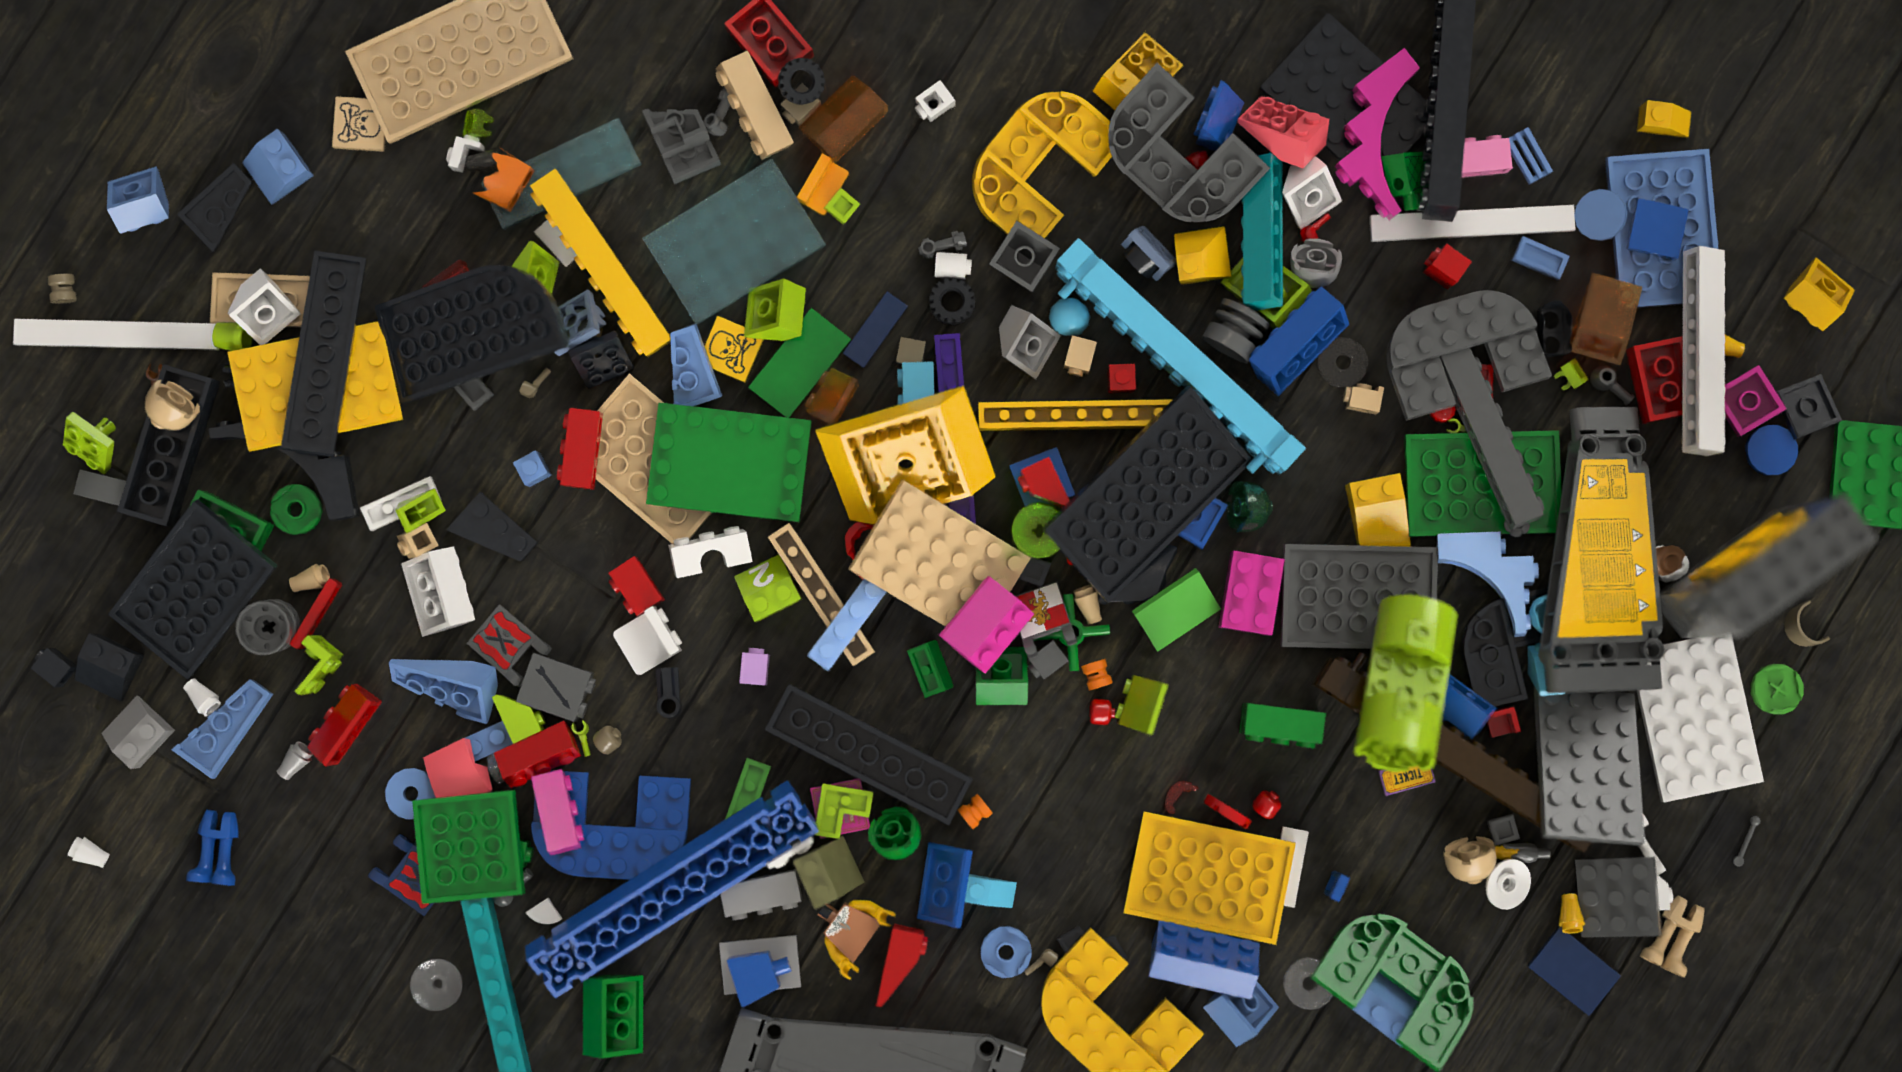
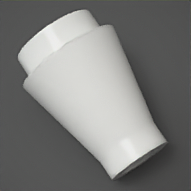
M195 678L184 685L183 689L189 695L199 714L202 713L204 716H209L220 707L219 696L199 683Z
M76 837L68 852V856L73 857V861L96 865L101 868L104 867L110 855L85 837L83 839Z

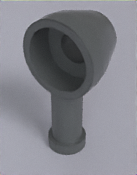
M1607 365L1596 367L1590 375L1592 386L1599 391L1611 390L1627 406L1635 396L1616 382L1617 374L1615 370ZM1603 372L1609 374V381H1605L1602 378Z

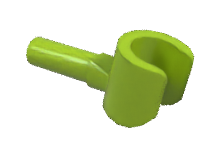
M1455 418L1448 420L1450 423H1456L1458 429L1455 431L1446 429L1447 433H1467L1464 425L1460 424V421Z
M582 720L584 728L582 731L577 732L576 725L573 722L571 729L579 736L584 756H590L586 736L589 726Z

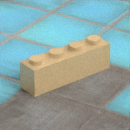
M748 50L721 62L716 67L717 80L721 86H725L729 94L727 96L729 104L733 109L737 110L740 116L739 123L743 131L748 132L752 140L751 147L754 153L763 160L791 146L794 142Z

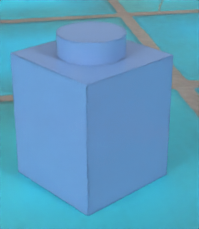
M536 450L513 462L524 485L528 487L552 475L541 453Z

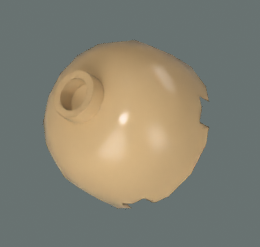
M157 380L145 398V410L151 419V423L159 429L180 430L185 428L200 412L199 404L197 403L194 406L191 402L193 396L183 387L170 381L166 385L160 384L161 380Z
M1476 836L1477 841L1467 842L1468 837L1446 845L1444 858L1447 869L1452 876L1469 884H1477L1493 872L1497 863L1494 842L1489 838Z

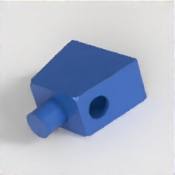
M770 951L735 955L727 959L741 1007L778 989L781 986L778 976L792 972L787 957L773 961Z

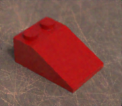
M894 923L876 1006L882 1007L917 963L919 954L925 955L928 937L923 936V929Z

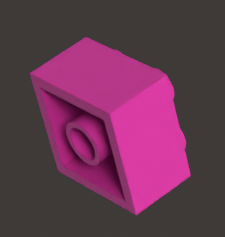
M1759 365L1725 385V417L1738 437L1786 410L1785 405Z

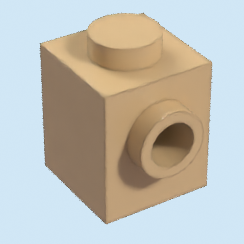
M427 523L409 533L403 532L397 536L399 540L397 542L398 548L404 556L407 555L408 559L416 558L439 546Z

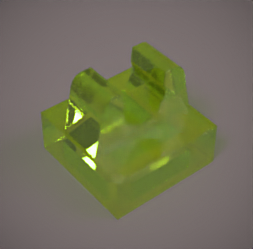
M480 109L467 111L463 136H491L492 132L486 131L483 128V123H492L494 121L493 117L485 114V111Z

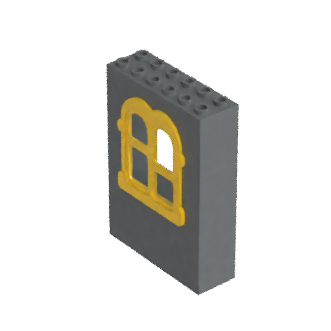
M1846 495L1773 509L1691 567L1683 577L1677 581L1670 582L1660 589L1662 614L1680 638L1744 636L1876 542L1877 538Z

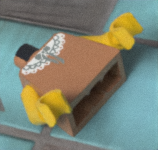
M869 900L845 902L839 911L827 903L818 913V916L829 923L824 931V943L828 953L840 968L841 975L848 980H851L848 976L849 969L852 968L857 973L859 972V968L853 963L880 924L890 927L891 924L886 922L887 915L896 916L894 912L885 910Z

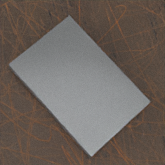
M797 935L719 943L724 995L737 994L727 963L728 957L762 951H770L773 961L787 957L792 972L778 976L781 984L778 989L802 986Z

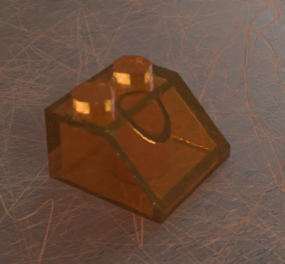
M831 368L829 373L824 371L818 381L821 387L816 394L812 393L805 404L808 407L806 413L827 426L838 423L859 387L858 381L855 378Z

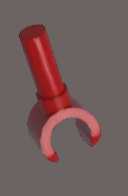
M1328 213L1313 225L1305 226L1301 229L1300 233L1303 242L1307 239H1318L1316 230L1331 218Z

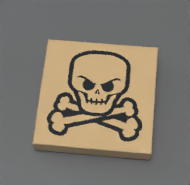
M336 97L332 143L334 149L385 151V135L368 99Z

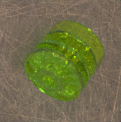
M1039 501L1029 503L1019 510L1014 518L1012 535L1013 541L1021 552L1030 557L1044 558L1059 550L1045 533H1042L1041 537H1036V533L1031 531L1037 527V524H1042L1043 528L1059 512L1056 507Z

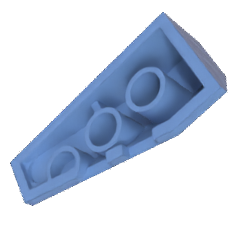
M390 660L391 679L396 684L418 695L425 693L436 699L435 704L441 707L446 704L456 709V714L463 718L484 724L488 723L494 703L492 697L496 695L498 687L496 667L474 661Z

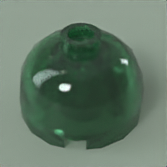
M1236 481L1232 484L1228 495H1232L1231 504L1226 502L1228 505L1226 508L1227 520L1231 529H1237L1235 532H1253L1263 527L1273 511V503L1266 490L1253 482Z

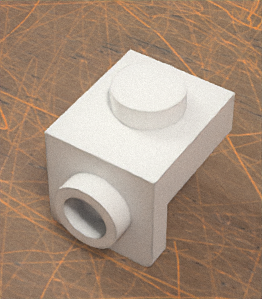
M465 135L464 138L456 136L454 146L450 147L447 153L446 160L449 162L448 166L454 171L463 173L469 149L484 152L485 147L479 142L480 139L471 135Z

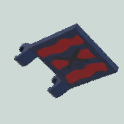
M399 834L394 839L393 844L407 853L390 877L378 867L373 868L368 877L425 916L434 903L422 904L417 846L407 837Z

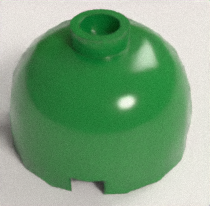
M903 807L885 809L881 812L882 816L877 821L874 818L868 830L869 841L876 852L886 859H905L918 848L921 840V827L914 815Z

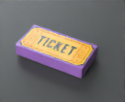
M1419 766L1409 768L1408 771H1398V773L1383 769L1378 771L1385 796L1436 782L1432 768L1421 771Z

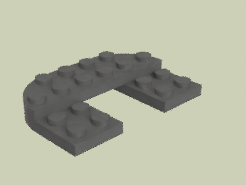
M1157 62L1121 101L1113 113L1108 130L1111 155L1118 168L1172 217L1186 222H1207L1217 219L1229 212L1270 167L1233 132L1199 169L1193 166L1165 140L1161 134L1195 97Z
M1483 290L1430 304L1408 314L1393 332L1386 353L1387 368L1405 420L1421 417L1456 405L1439 356L1480 344L1485 345L1501 392L1550 379L1552 374L1535 330L1537 323L1530 311L1510 295L1498 291Z

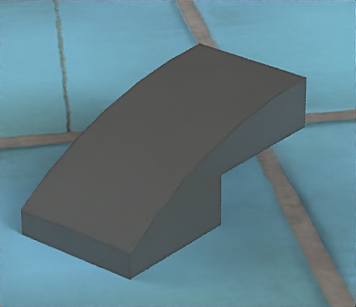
M80 470L73 494L119 506L126 481Z

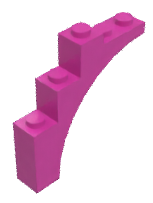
M1405 48L1357 83L1352 89L1355 101L1361 107L1365 106L1366 109L1349 121L1343 128L1346 131L1344 133L1346 139L1350 144H1356L1357 148L1335 166L1337 169L1336 175L1344 184L1347 182L1350 187L1359 181L1361 184L1359 188L1367 198L1371 197L1377 204L1375 205L1376 211L1381 217H1387L1389 221L1402 210L1393 198L1384 177L1380 155L1381 133L1385 116L1395 95L1420 69Z

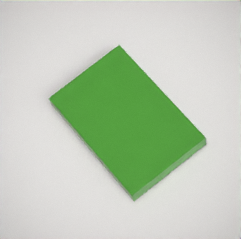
M1195 568L1132 610L1158 652L1221 608L1201 574Z

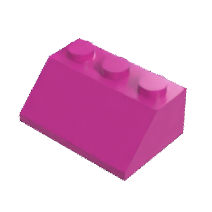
M987 576L939 636L973 666L986 673L1034 613L993 578Z

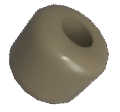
M605 726L594 734L593 742L601 753L609 755L621 746V733L617 728Z

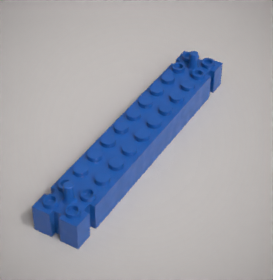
M787 780L771 790L772 798L764 801L760 797L552 929V937L546 940L542 935L526 945L527 962L537 975L543 972L544 984L551 994L557 998L573 988L572 980L578 977L581 982L758 871L766 863L791 849V842L799 838L802 842L818 833L819 830L814 817L805 804H801L799 795L790 782Z

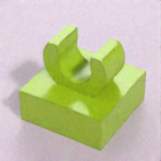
M1576 358L1561 367L1562 370L1554 375L1555 379L1560 376L1567 378L1568 382L1561 387L1562 390H1567L1571 386L1575 389L1589 380Z

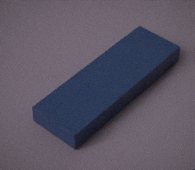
M887 291L843 354L864 369L908 306Z

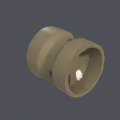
M55 274L47 277L48 285L51 286L52 290L49 294L51 303H70L77 300L76 292L73 291L72 286L75 283L73 274Z

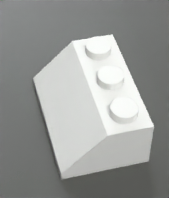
M454 547L430 551L401 563L422 637L455 628L475 620L473 607L470 604L466 590V582L463 579L459 558Z

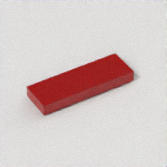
M333 578L328 579L289 645L296 649L305 648L302 644L303 640L308 635H313L342 587L341 582Z

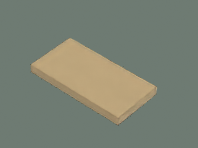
M212 273L211 324L236 322L228 314V311L240 285L253 274ZM268 275L301 313L286 327H301L310 276Z

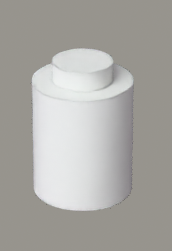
M936 252L935 277L965 280L966 275H971L972 260L967 259V254Z

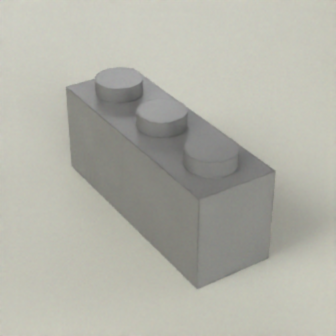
M797 869L742 880L721 893L725 917L732 916V920L747 918V913L757 911L758 915L773 912L772 908L782 906L783 910L798 907L797 902L803 900Z

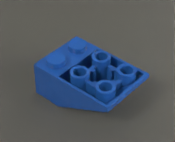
M1220 81L1218 88L1212 87L1194 135L1198 136L1195 144L1216 151L1232 134L1244 105L1240 97L1224 81Z

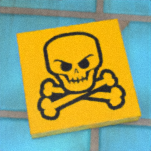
M717 316L705 344L712 369L745 383L764 339L744 337L745 327Z

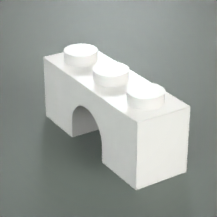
M739 526L726 528L724 533L714 535V532L699 534V539L690 541L689 537L673 540L674 544L668 545L676 578L702 573L701 558L709 550L720 551L723 555L724 564L727 567L752 562L747 532L744 529L739 530Z

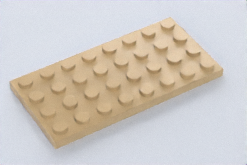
M455 0L345 51L389 144L573 59L546 0Z

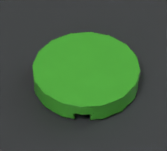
M1769 664L1762 667L1754 675L1751 682V696L1754 703L1762 711L1769 714H1786L1793 711L1804 695V684L1800 675L1784 664Z

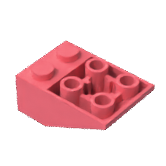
M1261 96L1237 121L1280 161L1300 168H1304L1326 146L1329 127L1328 118L1314 112L1298 109L1294 105L1277 102L1270 97Z

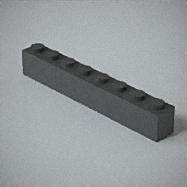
M1470 348L1439 356L1456 402V409L1510 531L1539 520L1544 515V504L1539 496L1536 497L1532 488L1534 487L1533 479L1529 473L1525 472L1522 466L1524 462L1522 454L1518 449L1515 450L1512 432L1508 426L1505 427L1502 421L1503 413L1498 403H1494L1491 396L1493 393L1489 381L1484 380L1482 376V365L1479 358L1474 357Z

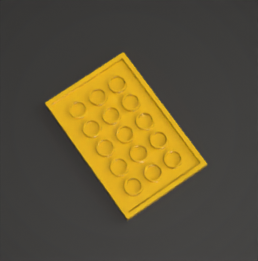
M378 322L356 326L338 433L403 420L386 340ZM299 338L228 352L249 452L281 445Z
M1143 811L1123 913L1276 945L1296 843Z

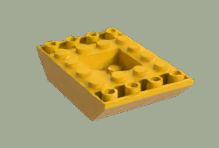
M964 386L816 430L848 517L853 521L875 524L901 480H904L938 502L945 504L972 496L995 478V472ZM902 459H909L913 465L910 468H902L898 463Z

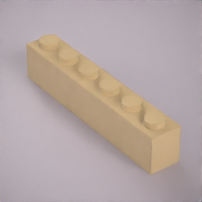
M788 523L768 538L828 628L844 604L792 525ZM861 629L857 631L843 650L853 666L875 653Z

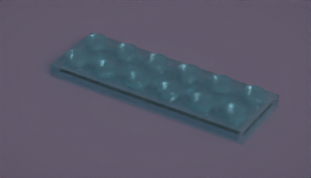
M617 118L524 162L532 167L535 172L522 191L511 213L493 203L491 205L502 228L505 230L546 210L543 204L538 207L530 194L534 191L530 185L554 169L560 173L573 194L577 196L640 166L641 163L620 119ZM481 182L484 190L487 191L484 182Z

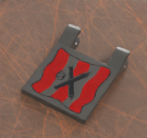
M500 604L466 643L487 662L496 667L514 686L521 687L524 677L512 668L531 645L543 655H548L552 650L546 642L540 639Z

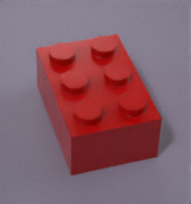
M752 0L724 23L727 32L744 52L748 50L754 64L775 88L778 86L780 70L787 62L796 58L811 59L814 56L813 49L772 0Z
M1683 336L1637 345L1627 349L1626 352L1642 424L1683 416Z

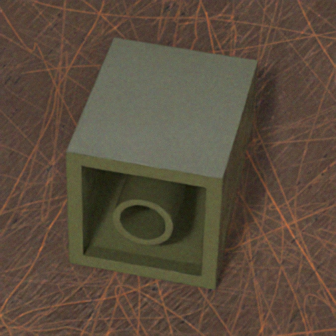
M844 836L796 857L793 861L815 909L840 898L865 882Z

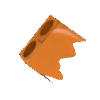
M492 153L499 171L484 177L483 182L487 191L475 192L473 194L511 213L535 171L532 167L512 155Z

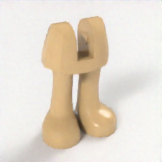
M1677 896L1670 903V910H1664L1662 913V917L1666 919L1661 929L1662 935L1657 936L1650 947L1644 948L1640 953V957L1685 978L1687 967L1682 963L1683 954L1694 932L1700 933L1705 908L1695 904L1685 919L1682 915L1686 908L1687 900ZM1676 927H1679L1680 931L1677 935V938L1674 944L1672 945L1668 955L1664 959V952L1666 950V947Z

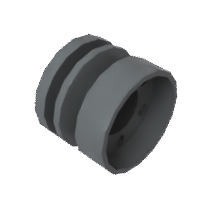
M1224 298L1220 304L1223 310H1217L1215 313L1217 318L1223 323L1210 322L1202 335V339L1221 353L1242 363H1248L1251 353L1256 348L1248 339L1261 340L1263 334L1260 331L1266 332L1270 324L1252 308Z
M267 599L248 605L240 613L236 622V634L239 642L247 651L256 655H270L291 646L289 644L300 627V618L297 611L283 600ZM274 621L276 625L273 627V630H269L270 622Z

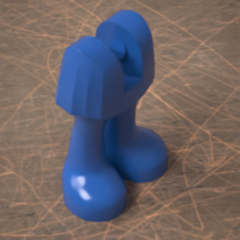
M205 811L198 828V834L202 835L200 861L196 868L188 871L186 881L235 885V875L231 871L233 838H239L238 822L235 813L225 812L223 814L219 831L216 830L217 811ZM220 839L217 867L213 874L215 840Z

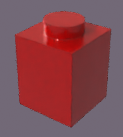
M1110 364L1108 366V393H1133L1136 390L1135 364Z

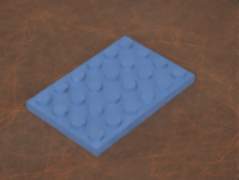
M1709 149L1607 157L1605 162L1608 190L1617 194L1623 200L1627 209L1626 224L1613 237L1619 309L1683 304V251L1698 246L1718 249ZM1638 198L1689 209L1680 254L1677 260L1626 249Z

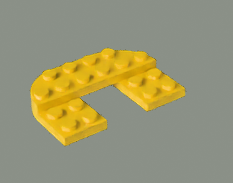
M1068 92L1043 93L1026 101L1015 111L983 150L974 167L972 178L973 194L982 214L1007 235L1015 222L1018 221L1041 237L1046 238L1064 214L1026 183V179L1055 144L1060 146L1093 176H1097L1112 157L1108 139L1110 121L1085 99Z
M1090 927L1054 965L1046 977L1042 989V1011L1048 1029L1091 1072H1169L1204 1035L1203 1031L1165 997L1130 1035L1125 1032L1093 1001L1125 969L1128 962Z

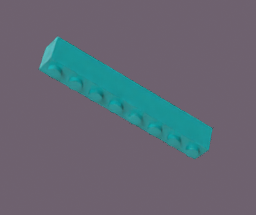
M493 897L462 900L461 905L499 1072H532Z

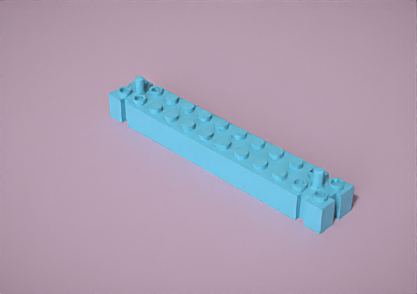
M1079 238L1057 260L1055 268L1058 272L1056 274L1066 283L1058 292L1059 296L1066 299L1075 290L1084 301L1089 299L1095 304L1094 310L1103 318L1108 316L1114 322L1112 325L1114 329L1121 335L1126 333L1133 340L1131 344L1139 352H1147L1152 357L1150 362L1159 370L1164 368L1170 374L1168 378L1177 387L1181 385L1184 388L1191 386L1216 417L1227 426L1226 429L1235 439L1239 437L1245 443L1244 449L1254 456L1246 466L1251 473H1254L1263 465L1270 473L1274 474L1276 472L1281 474L1306 449L1102 259H1099Z

